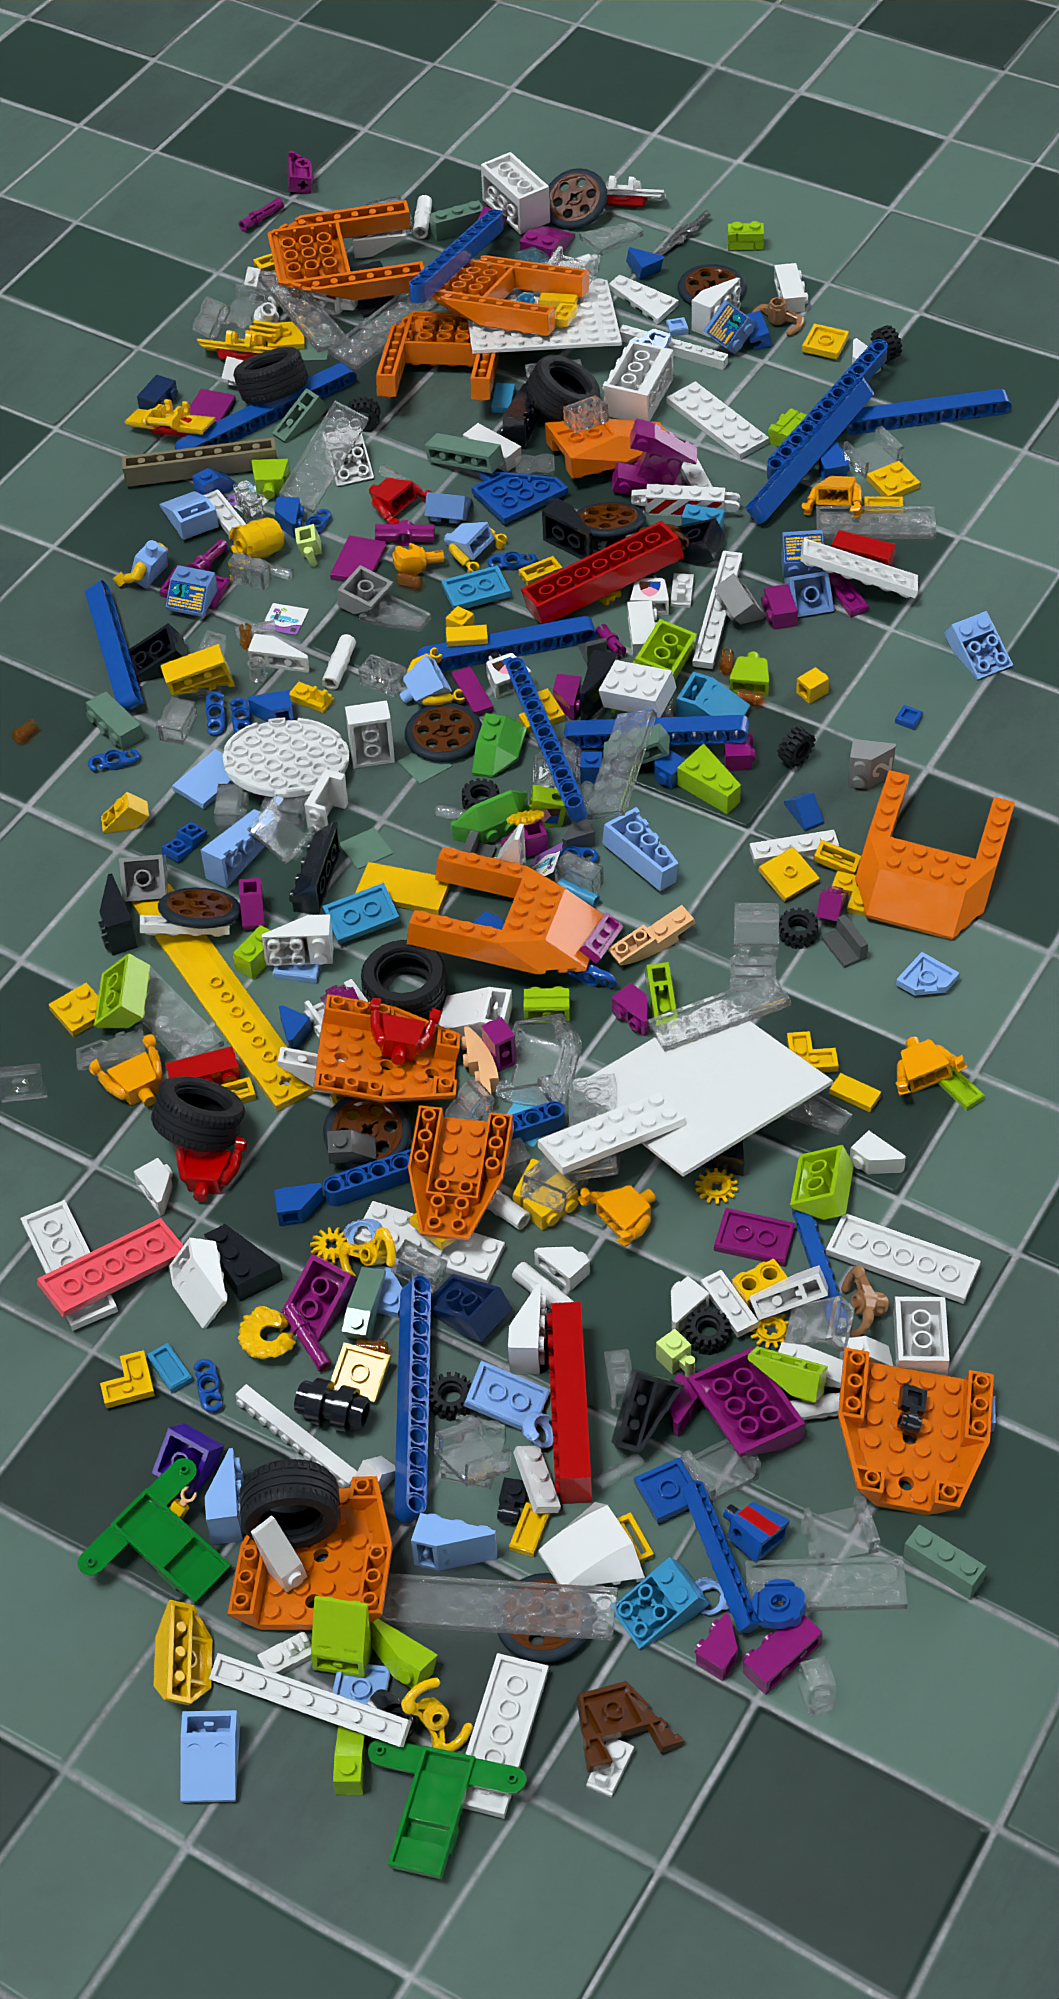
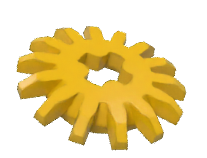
M540 810L517 812V814H512L507 818V823L514 825L532 824L542 819L541 817H544L545 813Z
M714 1168L712 1173L709 1170H705L707 1175L703 1176L700 1174L699 1178L702 1181H696L695 1183L700 1186L695 1188L696 1192L702 1193L699 1197L703 1199L709 1196L707 1203H710L715 1198L716 1205L719 1204V1198L727 1203L726 1196L734 1198L735 1195L731 1192L738 1191L737 1187H732L738 1184L737 1180L731 1181L734 1175L732 1173L729 1176L725 1175L727 1171L723 1169L722 1173L718 1172V1168ZM712 1184H722L721 1190H712Z
M328 1227V1234L320 1230L319 1233L322 1237L314 1235L313 1239L316 1241L310 1243V1247H315L311 1250V1254L318 1253L317 1256L327 1261L332 1260V1263L336 1264L335 1259L339 1258V1248L343 1243L347 1242V1237L343 1235V1232L339 1234L340 1228L338 1227L334 1233H332L331 1227ZM336 1241V1248L330 1247L327 1249L326 1242L332 1243Z
M784 1313L780 1317L775 1314L758 1320L759 1327L750 1331L756 1333L751 1335V1338H760L756 1342L757 1345H761L765 1341L766 1349L769 1348L770 1343H773L775 1349H778L777 1342L780 1344L782 1342L787 1343L784 1339H792V1335L787 1334L794 1331V1328L787 1327L792 1321H784L786 1317ZM775 1326L777 1333L773 1332L771 1335H768L765 1328Z

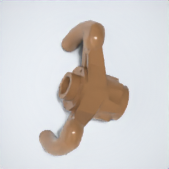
M775 297L771 299L769 305L761 304L752 311L753 313L760 310L761 313L767 314L769 322L773 325H781L785 321L797 323L786 331L787 336H792L801 330L805 321L802 315L788 310L785 300L780 297Z
M861 1265L853 1267L848 1272L841 1287L842 1292L848 1293L854 1280L856 1281L858 1291L851 1298V1307L855 1313L863 1315V1320L857 1329L850 1332L852 1338L861 1337L866 1334L873 1323L874 1316L884 1315L888 1310L889 1304L886 1295L873 1291L865 1275V1269Z

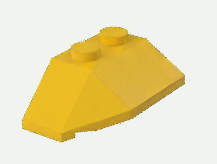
M174 1600L168 1601L155 1637L153 1686L165 1701L189 1706L211 1689L212 1680L209 1677L212 1671L213 1639L204 1622L197 1615L196 1607Z

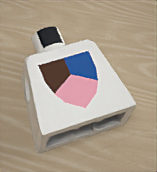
M651 573L641 580L635 581L630 602L652 600L653 609L656 608L657 615H669V597L665 580L663 578H656V575Z
M493 652L486 663L487 678L496 699L515 692L506 669V663L516 657L513 653L501 656L498 652ZM526 666V668H527V670H528V672H529V674H530V677H531V671H530V669Z

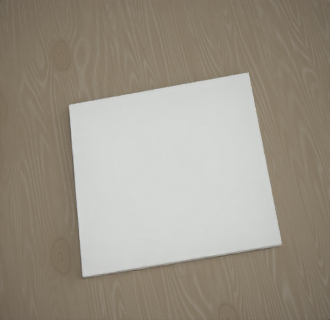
M601 278L589 281V292L583 298L578 299L576 303L578 305V313L569 326L565 328L555 326V329L549 336H539L535 333L524 334L515 330L505 331L502 328H487L468 320L472 354L622 345L608 281ZM514 288L505 298V300L516 301L520 294L531 293L534 295V304H538L541 294L538 291H522L521 289Z
M718 999L573 1087L575 1091L603 1113L660 1092L685 1118V1125L642 1142V1144L684 1177L833 1084V1080Z

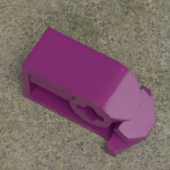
M289 151L286 172L288 192L311 194L313 180L311 161L307 158H301L302 156L296 154L295 151Z

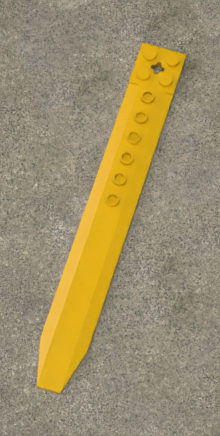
M169 883L167 886V893L174 891V889ZM161 899L131 901L133 908L139 916H161L158 910V903ZM157 933L153 935L229 1045L233 1046L234 1052L276 1111L317 1092L313 1091L311 1085L277 1065L280 1048H287V1046L206 934H201L200 936H192L190 934L172 936L165 933ZM283 1081H289L290 1085L286 1086L285 1084H280Z

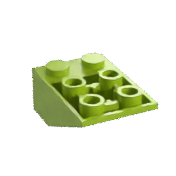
M315 1596L311 1645L313 1670L330 1673L342 1672L343 1675L365 1678L366 1667L372 1654L368 1604L359 1601L339 1600L333 1597Z

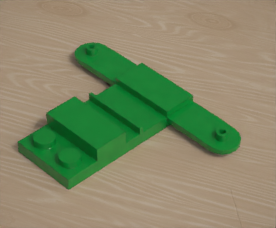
M186 1458L176 1460L149 1488H146L80 1555L77 1563L80 1572L86 1576L99 1574L127 1545H130L147 1563L149 1562L157 1570V1574L175 1591L178 1589L193 1604H196L231 1568V1564L167 1507L181 1493L182 1489L195 1478L197 1469L193 1461Z
M379 1739L375 1740L368 1748L369 1760L374 1765L415 1774L387 1865L389 1868L442 1879L448 1857L452 1856L460 1830L458 1822L461 1814H463L462 1809L468 1788L472 1786L505 1794H517L526 1785L527 1778L524 1771L516 1766L478 1759L475 1756L424 1745L422 1747L407 1743L404 1744V1747H399Z

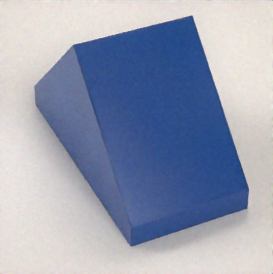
M629 247L626 262L640 280L661 271L664 256Z
M802 793L784 800V805L804 831L824 824L814 793Z
M284 1005L279 1006L281 1023L288 1048L298 1050L312 1032L310 1017Z

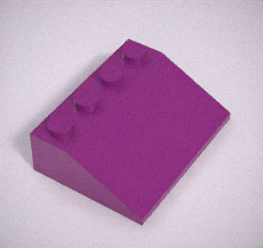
M752 1348L687 1377V1381L739 1457L782 1450L803 1440L805 1422L779 1385L748 1360V1354L753 1350Z

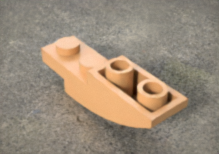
M681 905L648 928L642 925L609 947L608 952L620 966L641 961L678 942V935L696 924L695 920Z
M469 1026L464 1027L465 1036H460L461 1048L467 1052V1054H463L464 1068H469L470 1077L475 1076V1084L480 1085L481 1089H477L478 1103H483L484 1112L493 1111L491 1093L500 1092L497 1068L488 1047L476 1032Z

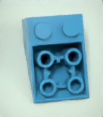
M693 672L677 697L676 716H745L750 708V704L713 677Z
M669 1557L611 1609L637 1647L642 1650L691 1621L710 1602L683 1564Z

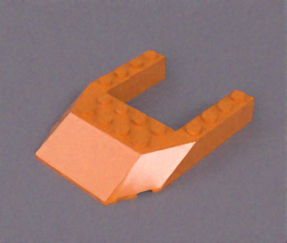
M407 200L300 215L295 218L294 222L290 224L285 223L278 229L268 232L267 235L278 285L354 301L410 293L409 282L424 269L423 261L351 272L343 243V238L411 229Z
M481 256V259L470 260L430 298L451 312L487 328H502L505 331L515 330L524 334L535 333L539 336H549L555 329V307L505 300V298L514 288L522 291H538L540 294H577L578 299H580L589 292V270L494 256Z
M413 311L409 316L402 318L400 324H393L390 328L376 374L377 396L384 398L396 397L405 363H411L412 365L429 364L431 366L444 364L452 367L457 365L473 367L470 378L471 399H476L477 401L490 400L498 367L499 352L472 354L468 319L453 312Z
M889 770L855 877L856 885L859 887L864 904L866 918L953 940L959 935L961 930H965L976 917L979 918L984 913L1015 802L997 797L993 798L976 859L892 837L906 795L910 775Z
M442 848L437 859L435 880L514 898L502 930L414 910L408 925L407 944L533 974H545L546 970H558V973L587 970L590 959L579 949L604 914L528 866L485 857L475 853L463 852L454 848Z

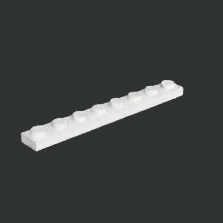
M722 552L693 657L692 666L713 669L727 618L725 612L727 607L725 604L722 606L715 596L718 593L714 587L733 573L738 577L743 553Z
M220 1653L217 1654L209 1677L210 1680L399 1747H404L412 1722L409 1719Z

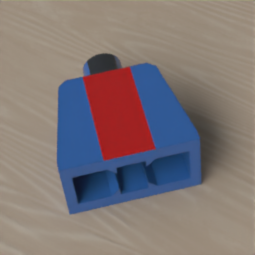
M750 1503L742 1511L730 1504L723 1513V1518L731 1522L727 1535L728 1538L756 1563L785 1540L790 1520L757 1503Z

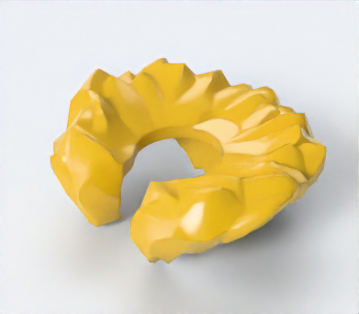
M259 1306L252 1311L251 1315L243 1316L244 1321L240 1323V1335L237 1338L240 1340L239 1344L242 1346V1350L246 1351L248 1356L262 1360L271 1357L276 1358L283 1356L296 1343L291 1333H282L273 1341H265L260 1337L261 1331L266 1327L279 1328L281 1333L288 1326L289 1323L285 1316L277 1310L266 1306Z

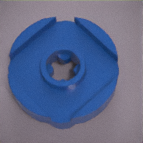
M787 1579L771 1580L764 1584L765 1588L761 1589L760 1592L757 1590L754 1593L752 1599L754 1614L763 1628L783 1629L796 1627L801 1623L802 1616L806 1612L807 1603L804 1591L801 1587L800 1589L796 1587L794 1582ZM778 1601H783V1604H784L783 1606H781V1607H775V1606H773V1605H777Z

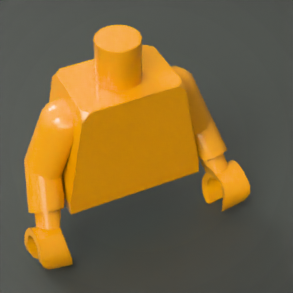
M829 476L812 488L807 498L808 502L801 505L805 509L804 515H811L812 506L816 503V505L851 506L850 512H855L852 517H861V486L856 483V477Z
M152 1034L143 1036L144 1039H142L143 1044L148 1048V1054L145 1051L107 1069L106 1074L101 1070L97 1059L90 1063V1073L98 1076V1081L105 1090L120 1100H126L130 1105L142 1101L146 1107L151 1106L156 1100L154 1095L159 1091L158 1084L163 1078L162 1066L158 1050L155 1049L157 1043Z
M917 1037L908 1038L905 1042L907 1048L901 1051L902 1059L897 1063L896 1086L899 1095L914 1093L952 1077L950 1066L956 1067L957 1072L967 1068L966 1063L963 1061V1055L955 1056L943 1046L935 1045L929 1039L920 1042Z
M629 1185L606 1192L593 1191L591 1193L588 1188H582L580 1191L581 1196L577 1198L582 1206L588 1205L589 1202L596 1204V1214L619 1237V1239L615 1240L625 1247L631 1241L639 1239L651 1223V1206L649 1204L656 1200L654 1193L649 1188L639 1194Z

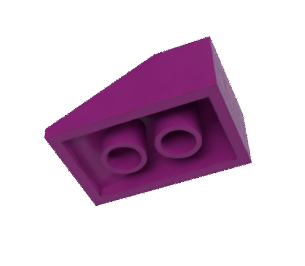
M547 226L528 230L520 240V259L555 265L575 238V234Z
M311 1254L284 1307L295 1303L303 1318L310 1323V1329L319 1341L349 1303L358 1277L317 1255Z

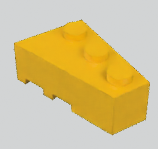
M219 644L160 665L171 695L197 692L199 688L207 687L210 690H215L216 686L221 685L235 687L230 669Z

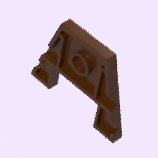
M627 1681L579 1693L577 1697L588 1773L611 1766L613 1760L603 1743L605 1741L648 1730L659 1752L663 1753L681 1748L684 1740L678 1733L675 1735L667 1727L668 1723L662 1717H657L649 1709L650 1705Z

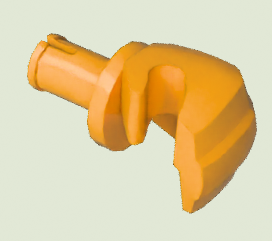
M409 543V550L402 546L395 547L392 560L395 569L401 577H410L421 573L422 570H426L427 564L444 563L443 550L425 552L423 547Z

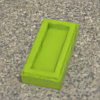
M951 1067L952 1077L938 1082L966 1111L984 1100L985 1095L961 1072H957L956 1067Z

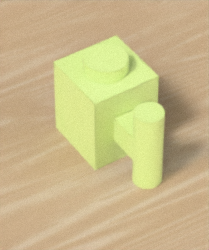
M314 524L295 528L297 546L303 558L306 557L310 566L315 567L317 565L315 555L321 554L322 548L320 536Z
M676 1329L656 1342V1359L671 1374H674L680 1368L685 1372L686 1377L695 1374V1358L691 1356V1344Z

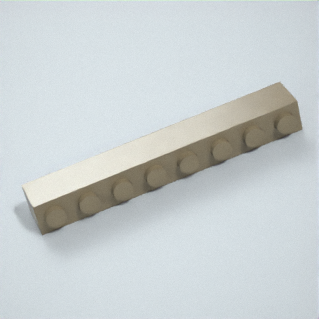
M272 437L122 456V466L126 487L193 479V475L207 468L225 474L253 471L252 460L277 459L275 439Z

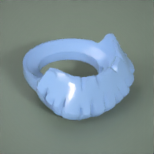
M374 1219L352 1221L344 1229L343 1235L347 1237V1242L355 1244L354 1237L359 1227H368L372 1239H374L375 1231L382 1227V1225Z
M535 1411L528 1414L524 1419L523 1435L539 1448H548L553 1444L552 1427L549 1423L551 1416ZM535 1423L544 1429L546 1434L545 1443L538 1439L540 1434L535 1428Z
M707 1577L699 1578L695 1581L702 1592L715 1589L721 1594L718 1606L712 1610L704 1609L700 1612L701 1614L712 1616L720 1613L722 1610L729 1609L718 1581H714L712 1578L708 1579Z

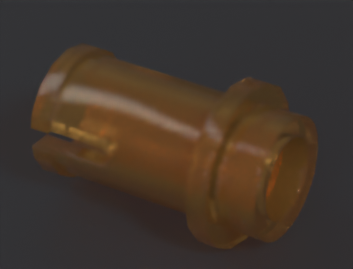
M399 572L396 576L397 585L408 586L412 590L420 589L422 586V577L417 574L413 576Z
M245 623L246 630H244L243 624L239 626L241 637L239 644L242 648L248 650L253 638L252 626Z
M728 648L721 651V661L718 664V668L723 674L731 673L735 665L733 662L734 652L730 649L728 655Z
M738 689L737 696L747 703H752L754 706L762 705L764 693L760 692V690L754 692Z
M29 719L19 728L15 727L11 733L12 738L17 743L26 741V737L38 730L37 723L31 726L35 721Z
M357 1339L356 1346L384 1354L388 1353V1342H384L383 1339H379V1341Z

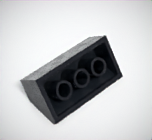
M332 822L314 833L312 841H309L307 844V855L302 858L301 872L297 873L295 889L291 890L289 896L294 912L312 915L320 914L341 853L338 822Z

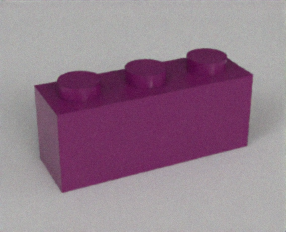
M803 1615L802 1621L798 1626L778 1629L775 1633L771 1632L763 1639L762 1645L759 1648L750 1650L743 1658V1674L766 1695L822 1644L823 1632Z

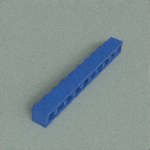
M792 1209V1215L809 1266L813 1268L820 1265L828 1285V1296L820 1298L832 1336L848 1334V1328H850V1322L845 1317L846 1310L841 1305V1295L837 1293V1283L833 1281V1271L828 1266L829 1259L824 1254L825 1247L820 1242L821 1235L816 1230V1220L812 1218V1215Z
M691 1480L681 1488L684 1499L688 1504L689 1511L692 1514L701 1541L705 1546L706 1553L724 1593V1598L728 1603L739 1632L751 1633L760 1626L759 1620L754 1614L751 1598L703 1482Z

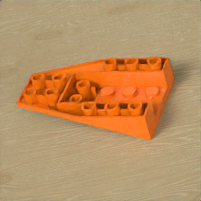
M603 418L545 423L546 443L552 451H562L565 456L566 470L572 479L615 469L618 462L630 464L640 459L643 452L630 449V432L635 420ZM653 422L661 426V429L667 432L660 422Z
M419 1106L408 1171L421 1236L470 1240L503 1180L514 1131L513 1115L489 1113L487 1122L447 1118L443 1116V1108Z

